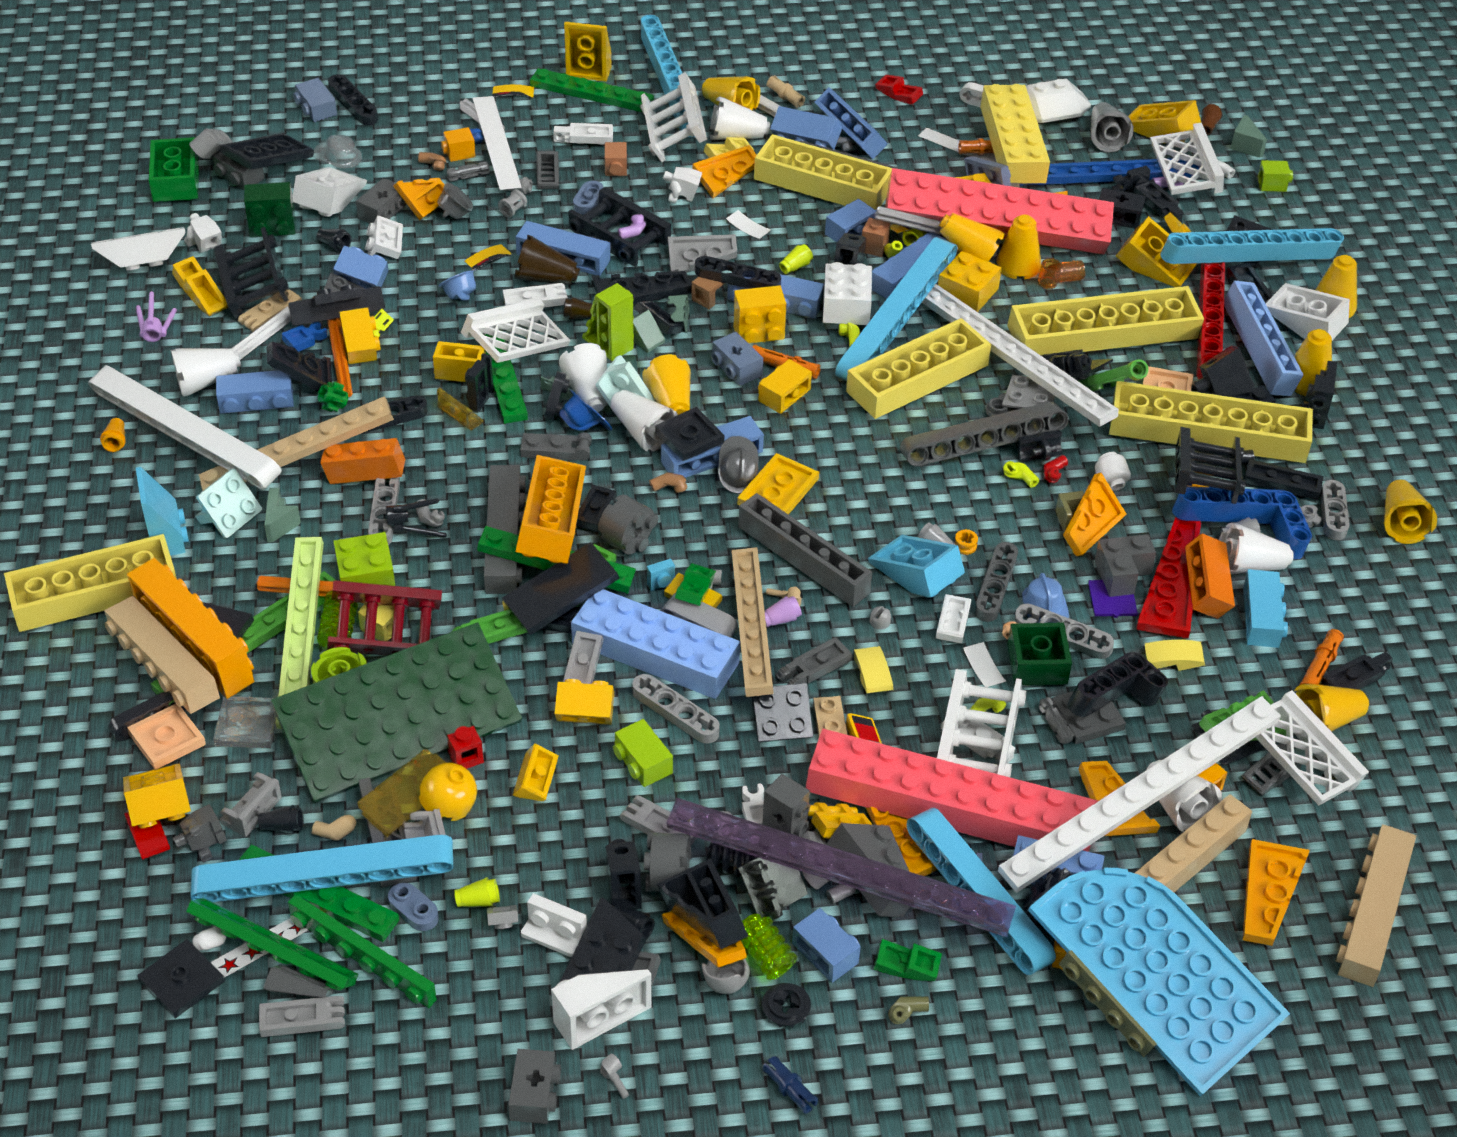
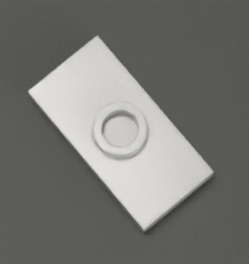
M945 594L936 639L962 643L971 599Z

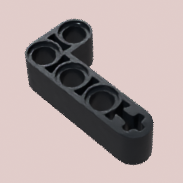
M1129 652L1081 680L1072 693L1067 706L1073 714L1079 717H1086L1126 692L1132 694L1141 703L1152 706L1157 703L1168 685V679L1145 657L1136 652Z

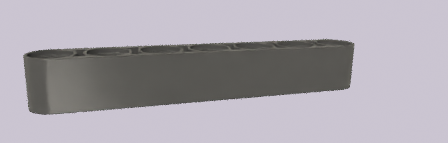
M1046 402L909 436L901 442L900 451L911 465L922 466L1017 442L1018 437L1058 429L1062 430L1068 423V416L1056 403ZM914 449H917L915 453L911 454Z

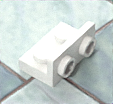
M377 215L374 223L369 224L366 235L369 236L365 246V250H368V255L372 256L378 252L398 259L401 254L403 224Z
M533 893L527 902L528 921L521 930V936L572 957L587 927L586 915Z

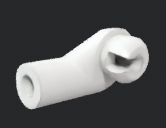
M214 926L195 935L193 945L198 950H209L222 945L226 940V936L220 932V928Z

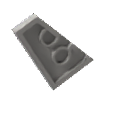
M736 234L668 237L670 272L686 271L687 273L695 270V260L700 256H710L723 260L737 258Z

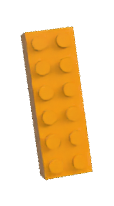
M541 455L536 456L515 552L521 553L526 557H540L548 559L553 563L562 562L568 564L576 529L586 470L585 465Z
M153 558L127 573L134 597L215 678L218 691L226 699L255 682L252 674L254 666L247 656L249 648L241 637L237 639L229 625L225 622L221 623L215 612L210 607L206 608L196 593L191 594L184 581L180 578L177 580L166 564L162 565L157 559Z

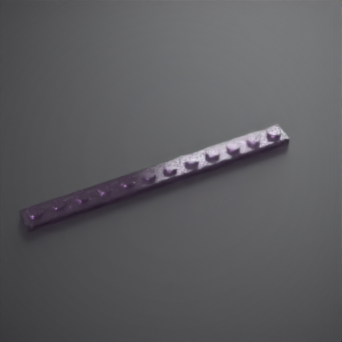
M676 798L666 822L669 829L1005 937L1008 936L1015 914L1016 905L680 798Z

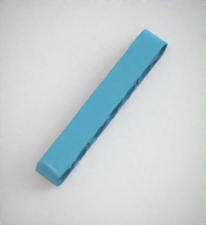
M930 808L907 820V830L914 842L1024 974L1032 975L1055 961L1056 954L1051 943L938 809Z

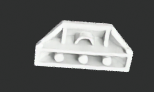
M1057 79L1055 81L1039 82L1026 86L1037 123L1080 117L1091 108V104L1083 92L1068 79Z
M180 227L91 242L92 249L119 267H126V270L139 269V264L149 263V266H158L163 264L162 260L169 258L184 236L185 228Z

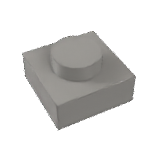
M517 905L487 908L488 926L494 925L495 929L512 927V923L518 922Z

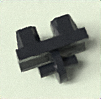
M1058 429L1018 437V460L1021 463L1037 459L1048 461L1052 456L1062 455V432Z

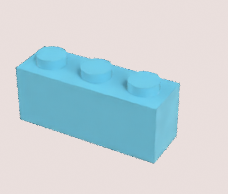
M1252 569L1247 571L1243 585L1247 645L1279 648L1282 637L1286 638L1288 623L1283 620L1286 614V602H1282L1285 586L1284 583H1280L1279 572Z

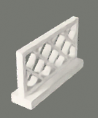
M1202 123L1193 124V130L1150 137V143L1171 195L1209 188L1213 189L1214 194L1223 192L1224 173ZM1190 139L1188 143L1181 142L1180 140ZM1167 143L1169 145L1167 147H1164L1158 144ZM1176 146L1178 148H1181L1182 150L1178 152L1172 150V148ZM1187 151H1190L1196 154L1192 157L1186 155L1185 153ZM1167 154L1174 158L1172 160H1169L1164 157ZM1179 159L1187 161L1185 165L1177 162ZM1195 164L1201 167L1199 168V170L1192 168L1191 166ZM1171 168H1175V169H1178L1179 172H1178V173H1174V172H1171V171H1169V170H1170ZM1186 172L1192 174L1193 176L1191 178H1188L1182 175ZM1198 177L1206 179L1207 181L1199 182L1196 180ZM1177 181L1185 183L1184 185L1180 186L1174 185Z
M540 299L470 313L467 315L461 331L466 338L474 337L497 363L565 347L570 343V339L542 311L545 304ZM538 320H540L544 325L538 324ZM519 326L528 327V330L521 328ZM532 329L542 332L544 335L532 332ZM501 330H507V331H510L511 333L508 334V333L503 332V331H501ZM514 333L519 334V335L524 336V337H527V338H526V339H523V338L514 336ZM484 334H489V335H492L493 337L490 338V337L484 336ZM548 335L554 336V337H556L558 340H555V339L550 338V337H547V336H548ZM496 337L509 341V343L496 340ZM530 339L542 342V344L532 342ZM512 343L524 346L525 348L513 346ZM496 348L505 350L507 352L499 353V351Z
M1293 691L1286 693L1281 700L1271 704L1281 715V720L1256 736V738L1318 806L1346 790L1348 792L1354 790L1369 773ZM1275 727L1286 730V736L1275 733ZM1293 733H1294L1300 740L1293 739ZM1275 741L1286 744L1287 751L1280 749L1275 744ZM1294 747L1305 750V757L1294 754ZM1312 753L1319 761L1312 759ZM1295 762L1306 765V772L1299 770L1295 766ZM1313 768L1324 771L1325 778L1314 775ZM1331 774H1332L1339 782L1332 780ZM1314 783L1325 786L1326 793L1322 795L1314 786Z

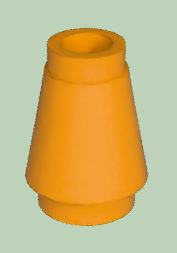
M119 418L111 419L101 434L100 442L107 451L116 452L124 447L126 440L123 420Z

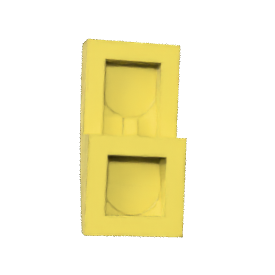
M727 137L724 144H706L704 152L711 158L750 144L745 138Z
M1163 640L1145 643L1147 660L1157 669L1177 665L1178 671L1205 665L1202 644L1199 641Z
M881 647L854 649V660L860 670V681L866 693L893 690L892 678Z

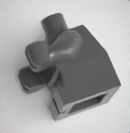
M210 804L193 811L179 824L183 833L173 837L177 848L188 843L192 851L199 852L198 854L202 862L213 858L208 847L227 841L219 819Z

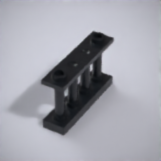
M606 187L599 190V205L583 216L572 209L568 211L570 230L580 235L610 242V253L634 267L638 266V251L653 240L666 246L668 244V237H671V223ZM603 212L612 215L600 225L591 221ZM642 214L646 222V226L642 231L645 235L633 244L619 237L618 233L614 234L608 230L620 221L630 226L633 223L631 220L632 216Z
M265 227L260 228L263 237L262 241L235 252H226L222 244L214 247L226 302L236 321L244 313L243 308L246 307V304L278 291L284 302L289 300L287 290H290L287 280L282 276L275 250L278 244L274 235H269ZM266 249V255L239 266H234L236 264L235 261ZM270 263V269L241 281L236 280L239 278V275ZM274 278L275 283L243 296L240 294L246 288Z
M1180 427L1175 447V493L1185 494L1187 485L1197 484L1231 491V503L1236 504L1238 496H1243L1246 481L1242 480L1241 461L1244 448L1240 447V438L1235 437L1232 448L1194 441V438H1191L1190 428Z

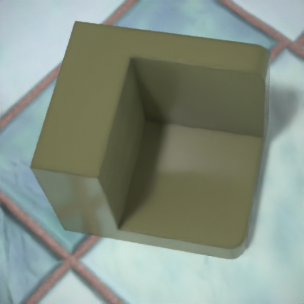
M1083 491L1058 494L1055 512L1064 532L1084 496Z

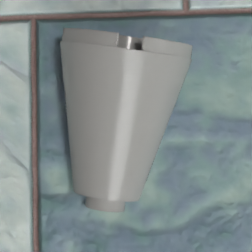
M1106 102L1098 103L1092 109L1091 140L1101 151L1116 152L1130 142L1133 136L1132 122L1126 114Z

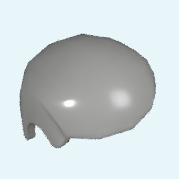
M746 959L721 967H717L711 961H708L707 965L702 963V971L708 987L717 993H735L744 986L749 978L750 968Z

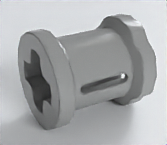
M516 189L511 192L508 198L501 199L498 202L500 212L507 218L512 217L519 208L522 209L527 206L526 196Z

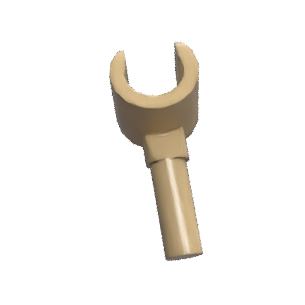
M791 587L788 591L770 588L766 590L767 595L782 598L794 596L799 606H801V592L797 587Z

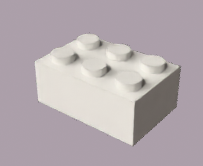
M839 262L826 264L823 323L867 325L870 322L872 266H866L865 264L844 265Z

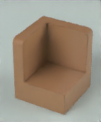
M701 277L696 278L692 281V300L707 309H711L715 306V291L725 283Z

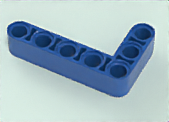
M1187 486L1186 493L1178 494L1172 508L1174 516L1185 521L1239 522L1247 517L1250 519L1256 518L1258 523L1270 524L1276 539L1290 546L1293 551V559L1303 557L1312 538V533L1296 497L1285 490L1245 489L1243 496H1238L1237 503L1232 504L1231 491L1212 487Z

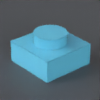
M672 559L647 566V585L651 591L667 587L675 578V565Z

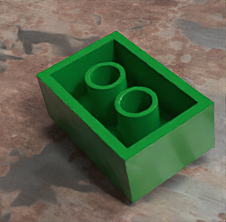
M195 137L151 140L149 184L153 202L198 199L199 156L189 144Z

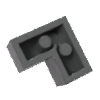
M1148 534L1098 540L1095 564L1101 579L1104 581L1109 597L1135 594L1138 576L1152 574L1156 551Z

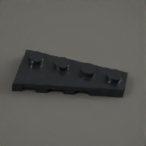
M686 271L656 272L655 276L634 273V277H621L620 274H611V278H600L599 275H591V283L597 294L618 283L633 294V305H636L637 302L668 298V296L692 292V282Z

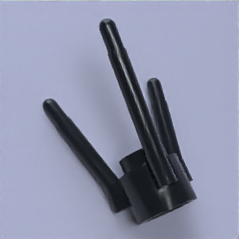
M438 498L405 505L386 506L387 526H394L395 532L407 531L435 537H447V534L444 532L403 525V522H408V510L439 503Z

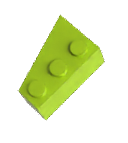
M618 283L595 295L590 310L592 316L586 323L588 329L582 335V338L588 343L597 344L601 350H605L607 358L611 361L617 356H622L634 349L633 294Z

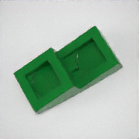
M691 563L685 571L682 583L677 588L675 599L700 606L709 591L716 570Z
M882 939L878 945L873 969L907 979L935 981L942 953L915 943L909 949Z

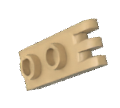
M287 290L289 300L284 302L280 293L277 292L240 315L238 322L254 332L286 308L290 302L300 301L302 298L293 291Z
M841 696L813 698L818 738L822 728L847 735Z

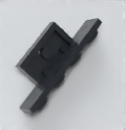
M346 285L340 287V291L331 292V289L319 290L317 295L311 299L290 302L288 308L292 325L298 326L340 318V312L361 308H368L369 312L384 310L385 304L380 286L361 289V287L354 288V285Z

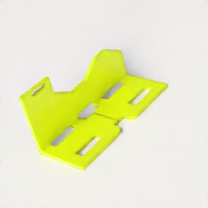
M383 309L374 316L376 317L380 312L382 313L378 319L375 318L377 329L373 331L375 337H379L380 334L378 332L380 330L385 331L394 321ZM388 319L389 322L384 326L383 323Z

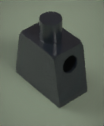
M844 233L836 244L834 262L844 265L863 264L866 237Z
M1235 346L1226 348L1202 364L1200 370L1203 378L1192 382L1195 392L1205 393L1209 391V394L1227 397L1255 390L1240 348Z
M623 839L613 840L605 846L611 905L614 907L618 904L634 910L642 909L640 865L635 843L632 841L626 842ZM620 877L628 878L630 884L626 887H621Z

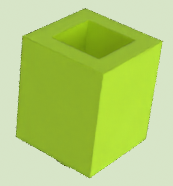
M1261 161L1257 177L1260 191L1287 192L1288 184L1292 183L1293 171L1289 169L1288 161Z

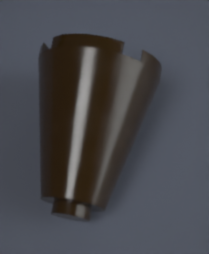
M527 235L518 259L520 267L519 270H515L514 279L571 285L572 281H577L580 268H577V262L537 238Z

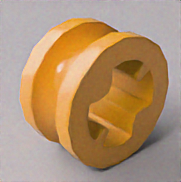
M967 529L958 531L954 544L958 545L960 553L964 555L974 553L978 543L977 534Z

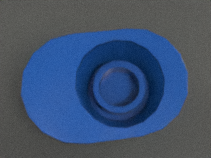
M570 390L573 396L560 411L561 418L569 427L574 430L583 431L599 424L609 431L612 430L610 424L598 412L584 403L575 392Z

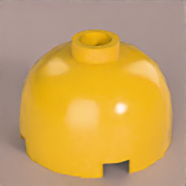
M442 763L432 767L422 779L419 785V800L426 811L439 809L441 818L444 816L452 818L451 821L460 820L466 817L475 803L478 791L475 778L462 765Z

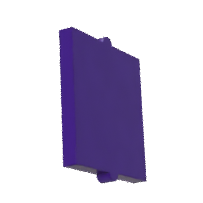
M1088 580L1094 616H1113L1118 618V616L1138 615L1134 594L1109 597L1103 580Z

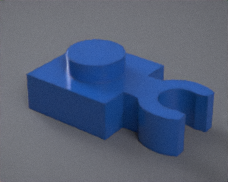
M320 322L312 323L309 328L301 325L282 333V341L287 346L294 347L298 352L314 346L315 340L327 338V329H321Z

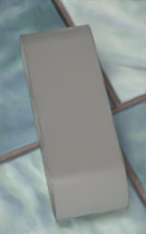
M206 128L189 144L193 151L201 158L213 159L212 155L220 151L222 144L233 142L222 130Z
M676 593L660 609L662 612L730 638L738 630V623L731 615L704 602L698 606L675 599Z

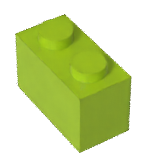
M644 719L615 732L613 750L616 757L626 763L632 778L638 779L643 787L673 773V755Z

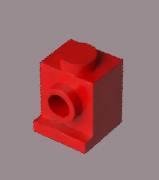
M461 726L454 733L447 735L449 747L447 752L453 763L462 765L466 769L484 763L482 741L474 726ZM468 750L472 751L473 755L462 758L461 753Z

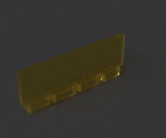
M427 749L422 750L410 762H407L393 773L392 776H389L358 801V807L363 811L362 815L388 837L410 819L411 813L418 812L423 808L419 800V785L432 767L446 762L436 753L433 755Z

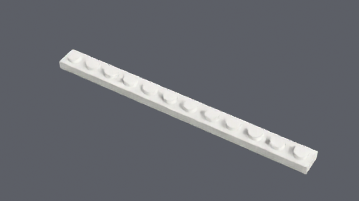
M935 284L922 301L923 304L950 323L962 318L991 343L990 351L1100 427L1118 417V408L939 285Z
M1262 696L999 865L998 872L1016 893L1278 723L1281 715Z

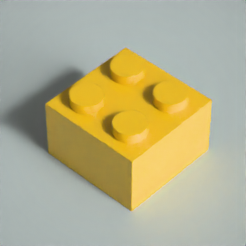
M961 251L939 274L938 285L978 312L999 289L1002 267Z
M781 285L734 290L733 327L735 332L748 343L785 339L786 301Z

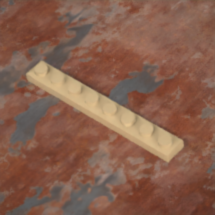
M384 396L262 447L258 451L270 457L282 467L394 419L389 403ZM217 466L199 474L202 490L204 491L229 470L222 466Z
M756 547L732 550L746 697L774 694L758 549Z

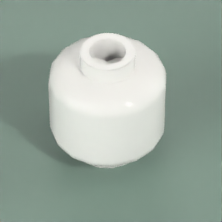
M1116 452L1103 454L1095 464L1096 474L1100 472L1103 474L1112 491L1124 488L1125 483L1131 477L1126 459Z

